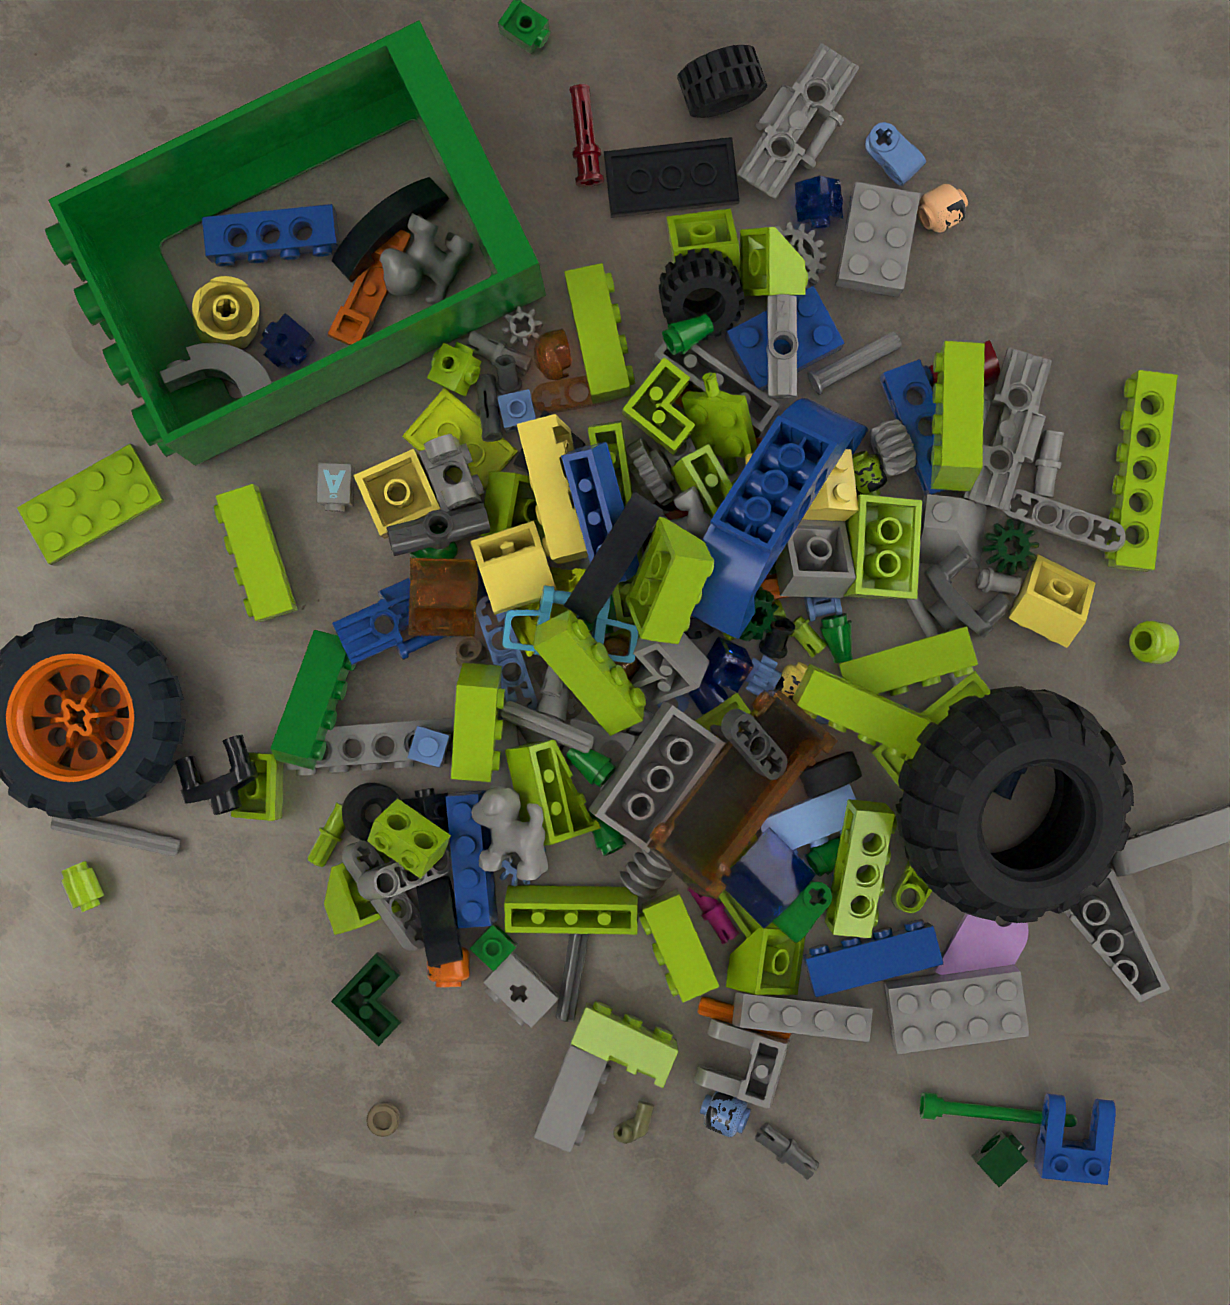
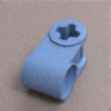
M883 122L875 125L865 140V148L868 154L900 186L909 181L926 164V159L919 149L911 144L890 123ZM883 136L887 138L886 143L881 145L876 143L878 138L880 139Z

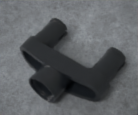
M243 735L232 736L222 741L229 758L230 773L206 783L202 782L194 755L174 761L183 788L180 791L184 804L209 800L214 815L224 814L242 807L238 791L259 776L255 762H251Z

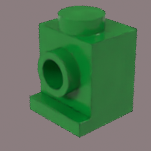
M513 0L498 22L499 33L531 55L536 47L542 48L551 33L549 31V20L524 4L521 0ZM524 20L532 24L529 28H522L520 26Z

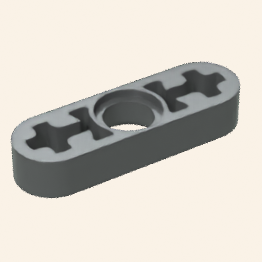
M732 709L727 712L721 723L723 735L758 774L770 780L781 777L787 767V757L752 715L740 709ZM737 724L745 730L743 733L738 732ZM759 737L758 747L753 752H750L752 741ZM766 756L771 757V758H770L771 764H770L767 760L764 759Z

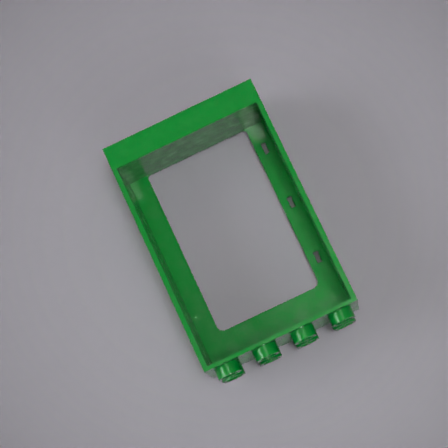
M420 20L48 199L58 219V223L45 228L47 238L62 264L66 266L71 263L81 281H87V283L74 288L76 299L89 322L93 326L99 323L110 340L115 339L116 343L102 349L106 362L121 386L128 383L136 397H142L145 402L131 410L139 431L149 446L157 444L166 457L178 453L195 466L441 347L443 343L447 344L517 310V306L523 307L546 296L540 265ZM416 121L491 270V276L242 398L232 397L223 379L220 378L204 379L170 392L163 381L160 371L167 369V365L174 361L190 360L186 347L201 344L202 342L195 331L193 317L161 252L164 241L202 223V217L217 216L404 124Z

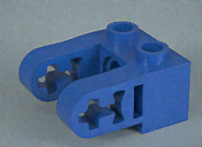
M1046 1094L1043 1102L1040 1134L1037 1136L1034 1167L1040 1177L1043 1179L1108 1185L1116 1118L1114 1101L1105 1099L1094 1100L1089 1139H1083V1142L1063 1140L1066 1116L1065 1096Z

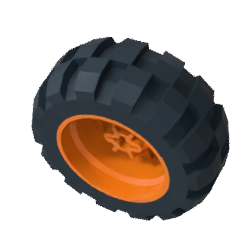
M84 616L76 618L58 617L34 625L32 631L23 636L16 635L0 650V779L9 787L8 795L27 808L35 807L45 811L48 816L74 820L77 818H96L127 809L144 799L146 793L156 784L162 783L175 764L172 758L177 745L183 744L186 719L181 718L180 701L184 700L178 676H173L165 663L167 660L165 655L151 641L145 640L136 634L132 628L111 620ZM102 670L109 677L100 689L99 675ZM60 673L68 690L62 691L50 678ZM82 676H86L90 682V688L85 694L81 693L77 687L78 681ZM112 689H116L120 694V701L115 707L111 706L107 701V695ZM57 695L62 699V710L59 713L54 712L51 707V702ZM92 704L98 708L99 713H96L95 709L91 707ZM128 707L129 718L118 717L117 711ZM76 711L85 712L86 715L82 718L84 723L75 722L78 718ZM34 717H52L49 719L52 725L36 729ZM97 718H100L99 724L96 723ZM116 721L120 722L124 728V733L119 739L114 738L111 734V726ZM59 728L66 731V743L62 746L56 743L55 733ZM89 741L94 742L97 746V754L93 759L87 757L84 751L85 745ZM106 742L117 751L112 758H109L107 754ZM74 748L70 768L60 764L68 749Z

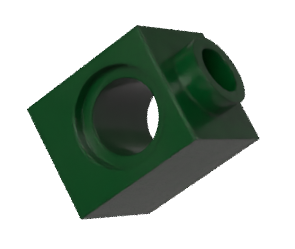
M1001 1130L995 1133L971 1155L974 1161L998 1187L1002 1186L1028 1162L1021 1154L1026 1148L1012 1133L1006 1137Z

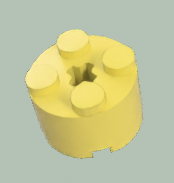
M219 276L211 279L210 282L202 288L200 287L195 293L192 303L193 323L202 343L227 344L239 349L246 348L254 339L259 328V301L248 285L235 277ZM224 311H230L229 317H222Z

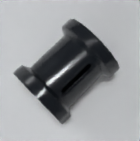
M774 615L778 621L771 622L770 628L772 632L766 633L765 638L759 643L760 652L765 656L781 659L787 655V641L789 635L794 633L795 624L786 617Z

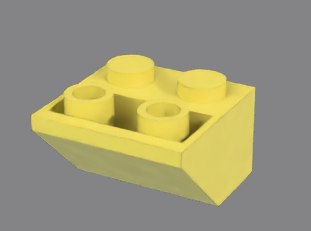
M534 521L470 541L494 615L540 601L544 585L554 586V590H556Z

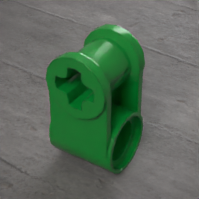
M804 882L775 912L771 922L794 943H798L806 936L816 920L831 904L832 893L830 888L822 882ZM810 890H819L817 897L820 900L818 903L809 902L812 898L809 894Z

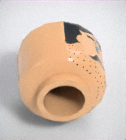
M942 184L925 193L920 198L917 210L919 220L928 230L932 229L939 233L944 232L965 219V207L968 206V200L961 189H956L950 184Z

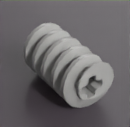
M668 826L649 853L642 849L643 853L637 852L634 855L635 862L630 861L626 864L628 872L620 871V878L623 884L637 896L643 898L655 896L657 889L664 885L665 880L669 879L673 871L678 869L681 862L688 857L689 852L685 842Z

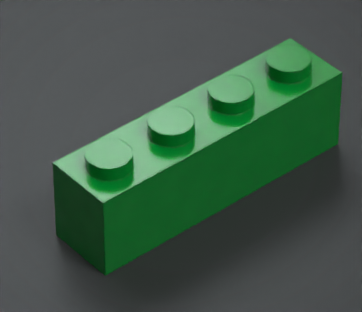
M318 630L313 631L270 748L277 761L314 770L317 760L321 761L325 754L326 742L324 740L327 731L332 730L335 726L337 719L335 709L338 700L342 701L344 699L348 686L346 681L349 670L353 671L356 667V664L351 665L338 635Z

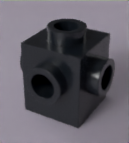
M434 788L414 791L415 797L402 799V802L449 833L446 796H448V793L435 794Z

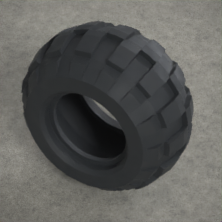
M1022 686L991 689L990 694L985 695L983 698H979L976 695L968 696L949 706L950 710L947 711L948 716L938 725L930 722L916 740L921 745L913 759L904 761L898 779L899 788L903 790V797L899 799V804H895L899 835L904 839L905 854L917 876L942 900L957 907L961 912L982 919L995 921L996 917L999 916L1004 921L1012 923H1028L1038 921V917H1043L1047 911L1060 914L1077 905L1081 900L1080 894L1090 885L1098 888L1112 870L1107 865L1115 851L1124 850L1131 829L1125 820L1126 814L1131 811V806H1134L1133 785L1127 774L1124 773L1122 765L1126 764V761L1115 740L1108 731L1102 728L1095 716L1088 710L1062 695L1045 689L1030 690ZM1032 766L1052 767L1055 774V793L1051 807L1041 825L1019 845L1002 852L990 853L983 838L982 817L986 803L994 789L1006 777L1023 768Z

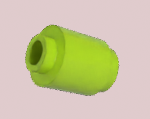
M86 861L61 871L64 878L61 882L73 909L80 907L81 911L85 912L101 905L99 898L103 897L104 893L93 868H89Z

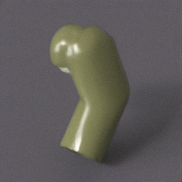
M638 1101L635 1117L617 1125L613 1131L614 1138L618 1142L627 1144L645 1136L648 1132L654 1105L645 1101Z

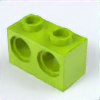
M397 798L374 820L367 841L377 850L385 853L404 869L421 879L443 857L451 835Z

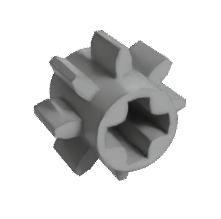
M517 306V314L513 317L509 314L505 315L510 326L504 327L502 331L503 334L512 333L510 340L512 346L519 341L523 342L525 349H528V341L532 338L536 341L540 340V336L535 332V329L543 327L542 321L534 322V309L530 310L527 314L522 312L520 306ZM525 322H528L530 331L526 332L523 330L518 334L516 324L523 325Z

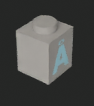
M318 463L317 503L325 506V511L345 512V506L354 507L355 478L353 475H355V467L351 464Z

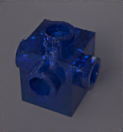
M816 176L795 183L797 222L811 224L813 229H823L830 227V222L843 219L841 180Z
M285 313L277 323L273 321L264 329L261 335L263 339L260 344L267 349L263 355L274 365L279 367L283 363L290 369L294 364L298 366L305 360L309 354L307 348L315 339Z

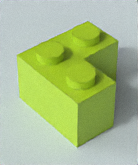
M664 357L623 407L622 415L674 456L694 431L695 424L672 406L688 386L690 377Z

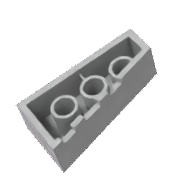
M1107 865L1112 871L1099 887L1096 888L1090 885L1080 894L1081 900L1079 903L1064 912L1137 1001L1141 1003L1170 990L1113 869Z

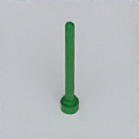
M922 1092L920 1098L919 1112L921 1119L935 1120L936 1117H942L943 1114L1033 1124H1041L1042 1111L944 1101L943 1097H938L937 1093ZM1066 1114L1064 1127L1076 1126V1116Z

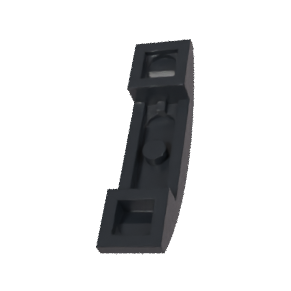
M430 177L418 180L399 189L377 204L352 228L336 250L331 261L350 283L353 282L375 263L371 254L406 226L412 213L415 215L420 214L426 220L450 198Z
M634 492L568 597L564 607L592 624L664 509Z

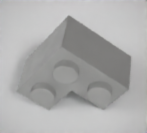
M684 632L679 644L639 638L633 654L640 662L631 683L635 688L638 687L642 690L646 698V704L649 707H653L699 688L709 660Z

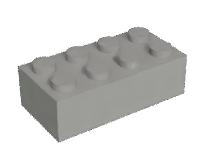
M663 702L588 810L649 853L725 742L673 705Z
M1015 964L944 975L933 974L884 981L892 1043L897 1054L1029 1037L1021 971Z

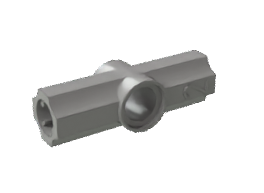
M777 294L767 297L766 352L768 356V398L788 399L797 397V350L799 345L797 338V296L789 294ZM780 339L785 340L790 344L791 352L785 355L779 354L775 351L773 343Z

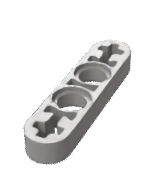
M1014 489L1011 500H1016L1017 496H1021L1023 504L1032 507L1033 500L1038 501L1033 508L1032 519L1026 518L1029 515V511L1018 508L1016 513L1012 512L1011 505H1009L1008 511L1003 510L1013 520L1023 521L1025 524L1105 552L1112 553L1120 550L1126 541L1125 530L1119 523L1022 489ZM1046 506H1051L1057 510V518L1050 524L1040 522L1038 517L1039 511ZM1083 517L1088 521L1089 527L1084 534L1076 535L1070 531V522L1074 518ZM1095 522L1101 523L1098 527L1100 531L1109 533L1111 528L1116 529V535L1120 537L1119 541H1112L1110 545H1106L1105 538L1095 534V541L1089 540L1094 532Z
M358 841L349 844L343 850V863L356 883H358L361 874L370 869L369 866L373 869L385 864L369 842ZM359 852H360L361 855H362V856L360 857V859H359L360 862L357 860V857L359 856ZM405 892L393 897L370 901L404 949L414 951L425 948L420 912ZM393 901H397L401 907L399 918L392 912L391 905ZM414 929L417 932V934L415 935V940L413 939V936L415 934Z

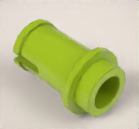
M800 615L792 621L795 624V630L789 636H794L811 658L827 646V643L808 624L810 622L808 618L804 619Z

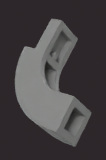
M201 343L186 347L190 360L174 361L167 365V369L160 371L163 381L170 392L204 379L220 378L234 384L240 390L242 397L272 383L264 367L254 357L237 347L222 343Z

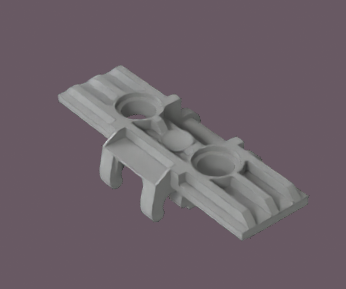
M821 43L793 87L785 84L781 85L775 93L773 101L755 124L758 130H765L737 175L773 199H776L798 164L813 170L816 165L815 159L835 128L837 126L840 127L844 122V118L833 109L860 67ZM814 85L820 86L825 92V98L822 101L813 102L807 96V89ZM818 115L825 119V121L805 150L797 145L798 140L809 122H812L814 117ZM776 141L778 144L785 146L789 153L783 157L777 156L773 153L771 145Z
M1007 348L994 395L984 393L983 430L991 405L1000 409L998 417H1000L994 440L990 442L989 446L983 444V468L971 491L964 492V499L1008 511L1023 462L1033 463L1046 416L1038 413L1052 360ZM1019 389L1024 392L1026 402L1023 406L1015 407L1009 402L1008 395L1011 390ZM992 453L1007 457V465L1004 469L998 470L991 466L990 456Z

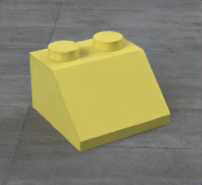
M1037 554V559L1033 561L1019 593L1014 599L1009 619L1022 627L1046 637L1052 642L1068 648L1086 623L1096 583Z

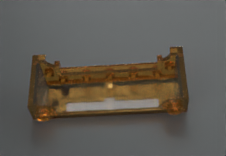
M780 690L761 692L752 703L754 709L750 715L754 717L786 755L787 767L783 775L778 779L770 780L758 774L728 741L667 821L659 823L649 836L652 840L646 847L699 895L717 899L726 888V885L721 882V876L728 877L732 872L729 869L731 864L804 769L816 763V760L813 758L821 750L828 754L838 742L835 737ZM739 727L738 732L743 733L745 730ZM759 737L752 741L750 752H753L758 747ZM766 756L764 759L767 760V761L771 764V762H770V758H771V757Z

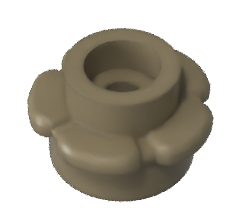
M475 638L463 639L456 647V661L461 667L462 663L482 664V660L487 657V649Z

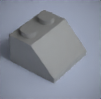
M801 520L776 560L775 569L780 596L842 598L856 579L845 521Z

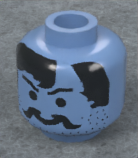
M718 1091L714 1093L713 1097L708 1094L706 1095L700 1113L705 1115L704 1125L706 1128L730 1138L735 1136L737 1132L743 1133L751 1109L747 1108V1102Z

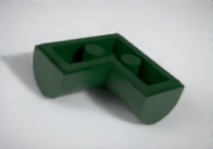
M379 952L362 967L331 1001L377 1046H380L402 1022L379 1000L380 996L401 975L396 966Z

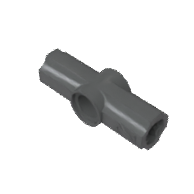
M483 503L448 512L433 510L424 518L388 526L386 529L393 555L398 556L430 547L444 549L454 541L489 533L490 525ZM436 525L444 526L447 529L442 534H435L430 531Z

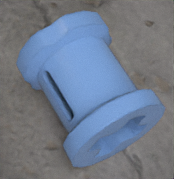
M804 597L805 608L810 622L815 621L816 617L828 614L842 615L840 598Z

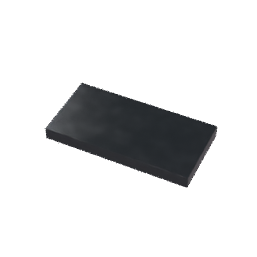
M732 137L604 151L611 218L739 204L740 202Z

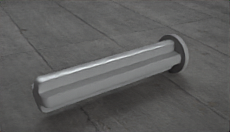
M891 332L815 373L812 370L809 371L808 377L814 390L818 395L823 394V389L899 349L902 345L901 340L895 332Z

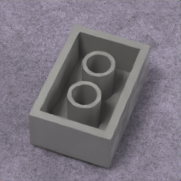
M855 182L849 201L835 281L836 287L893 297L900 296L905 285L920 193Z

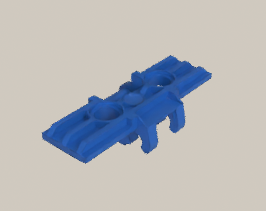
M474 559L434 578L431 577L425 580L423 574L418 573L390 587H386L378 591L381 599L378 603L337 620L332 624L351 665L394 646L402 660L409 657V653L447 636L449 638L455 637L456 632L451 620L475 610L478 600L488 594L477 561ZM442 589L450 591L454 597L452 604L446 607L438 605L434 598L436 592ZM381 616L389 617L394 626L393 630L386 634L378 632L374 625L377 618ZM436 616L439 617L442 625L403 642L400 633L406 630L407 626L426 617H429V619Z

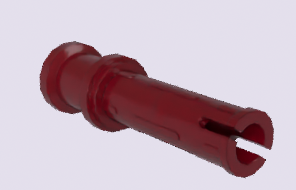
M577 84L569 89L576 147L572 151L573 158L577 163L578 172L575 183L579 187H592L604 182V175L600 174L598 158L601 156V148L595 144L590 86L587 84Z

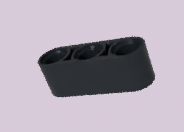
M449 875L417 886L424 947L429 966L434 967L463 960L455 898Z

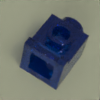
M718 636L706 655L711 669V674L708 677L709 680L738 693L754 667L746 648Z

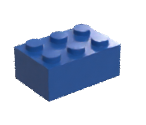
M814 285L805 290V295H794L797 296V338L799 343L797 350V373L841 350L845 344ZM766 310L728 330L725 335V340L745 378L761 391L768 389ZM780 339L773 343L777 353L785 355L791 352L790 344L787 341Z

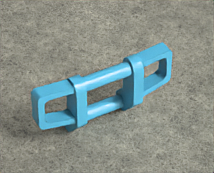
M544 585L539 610H508L505 614L502 645L509 649L534 651V655H540L533 645L512 643L509 640L512 618L515 616H538V626L550 620L552 604L564 605L572 592L554 590V586ZM610 595L594 620L592 637L597 642L604 644L606 624L627 629L630 632L627 655L608 654V656L613 661L632 663L635 660L633 652L637 645L638 630L635 625L607 618L610 608Z

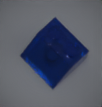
M769 827L722 871L717 882L765 929L794 901L816 874Z

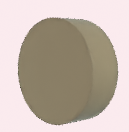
M379 1102L368 1112L367 1126L377 1136H389L399 1126V1110L392 1103Z

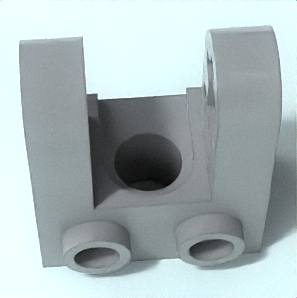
M452 434L443 435L424 443L425 450L419 451L441 510L448 512L481 503L479 494L484 493V489L478 474L471 475L468 463L473 462L467 444L460 445L458 439ZM453 467L461 469L463 473L461 481L457 484H448L445 480L446 472Z
M712 1018L707 1035L751 1049L750 1063L744 1078L699 1065L694 1083L769 1109L774 1100L790 1040L748 1028L733 1026L731 1023Z

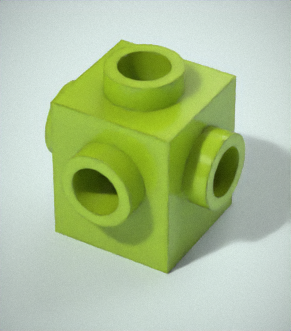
M456 342L454 347L443 343L441 348L432 357V368L427 379L466 397L470 386L477 381L480 375L479 366L482 361L472 356L473 349L459 342Z

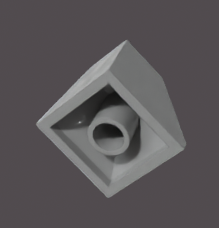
M931 494L922 497L919 563H935L938 565L957 546H960L972 559L964 568L979 570L987 505L957 497Z

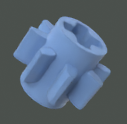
M763 655L761 661L752 658L742 676V679L748 682L746 690L757 696H761L763 691L771 694L782 675L780 671L775 669L778 662Z

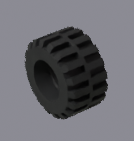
M732 45L706 53L688 63L677 75L688 111L692 117L707 118L731 112L754 101L767 88L755 48L751 45Z
M701 248V252L695 253V249L687 250L688 255L683 256L680 253L675 256V263L668 262L665 266L666 273L662 272L659 278V294L664 318H666L667 324L707 314L713 323L714 332L708 334L702 340H708V336L713 334L715 338L722 335V330L728 331L733 328L732 321L738 322L741 318L740 311L744 310L745 303L743 298L745 297L737 267L733 266V262L728 256L723 258L722 252L715 250L711 254L709 248ZM700 288L717 290L711 297L705 300L694 301L686 298L691 292Z

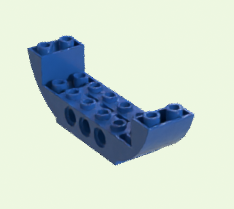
M801 398L795 401L781 416H777L710 521L711 524L702 541L706 543L714 559V569L711 576L707 577L704 583L699 604L695 605L691 616L736 639L740 638L755 614L754 595L845 449H851L852 456L868 432V428L865 425L808 398Z

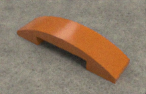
M400 230L371 254L375 263L357 277L344 306H340L328 331V337L351 345L367 336L389 293L384 282V270L380 261L381 253L389 248L406 252L411 239L410 233Z

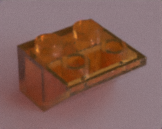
M410 558L408 635L475 637L478 590L476 560Z

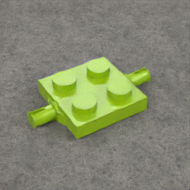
M706 373L702 376L706 391H687L681 398L686 417L695 424V429L691 433L692 442L696 450L709 444L714 454L723 458L725 473L728 474L730 472V474H734L739 470L736 457L745 458L747 454H752L757 449L746 396L731 395L721 391L718 387L716 374Z

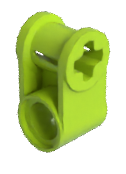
M907 861L902 875L892 890L891 901L897 909L907 913H915L924 906L932 890L917 876L909 861ZM911 888L915 893V901L910 906H904L901 902V894L904 890Z

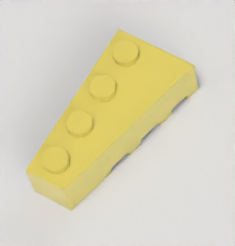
M556 414L518 423L517 428L529 471V481L537 502L536 515L539 524L543 526L545 537L542 538V544L546 556L551 557V560L557 564L588 557L561 457L574 450L570 428Z

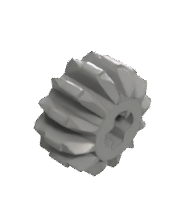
M898 419L887 420L870 430L869 436L873 448L872 451L879 457L887 476L900 475L916 466L917 460L913 447L914 444L901 421Z

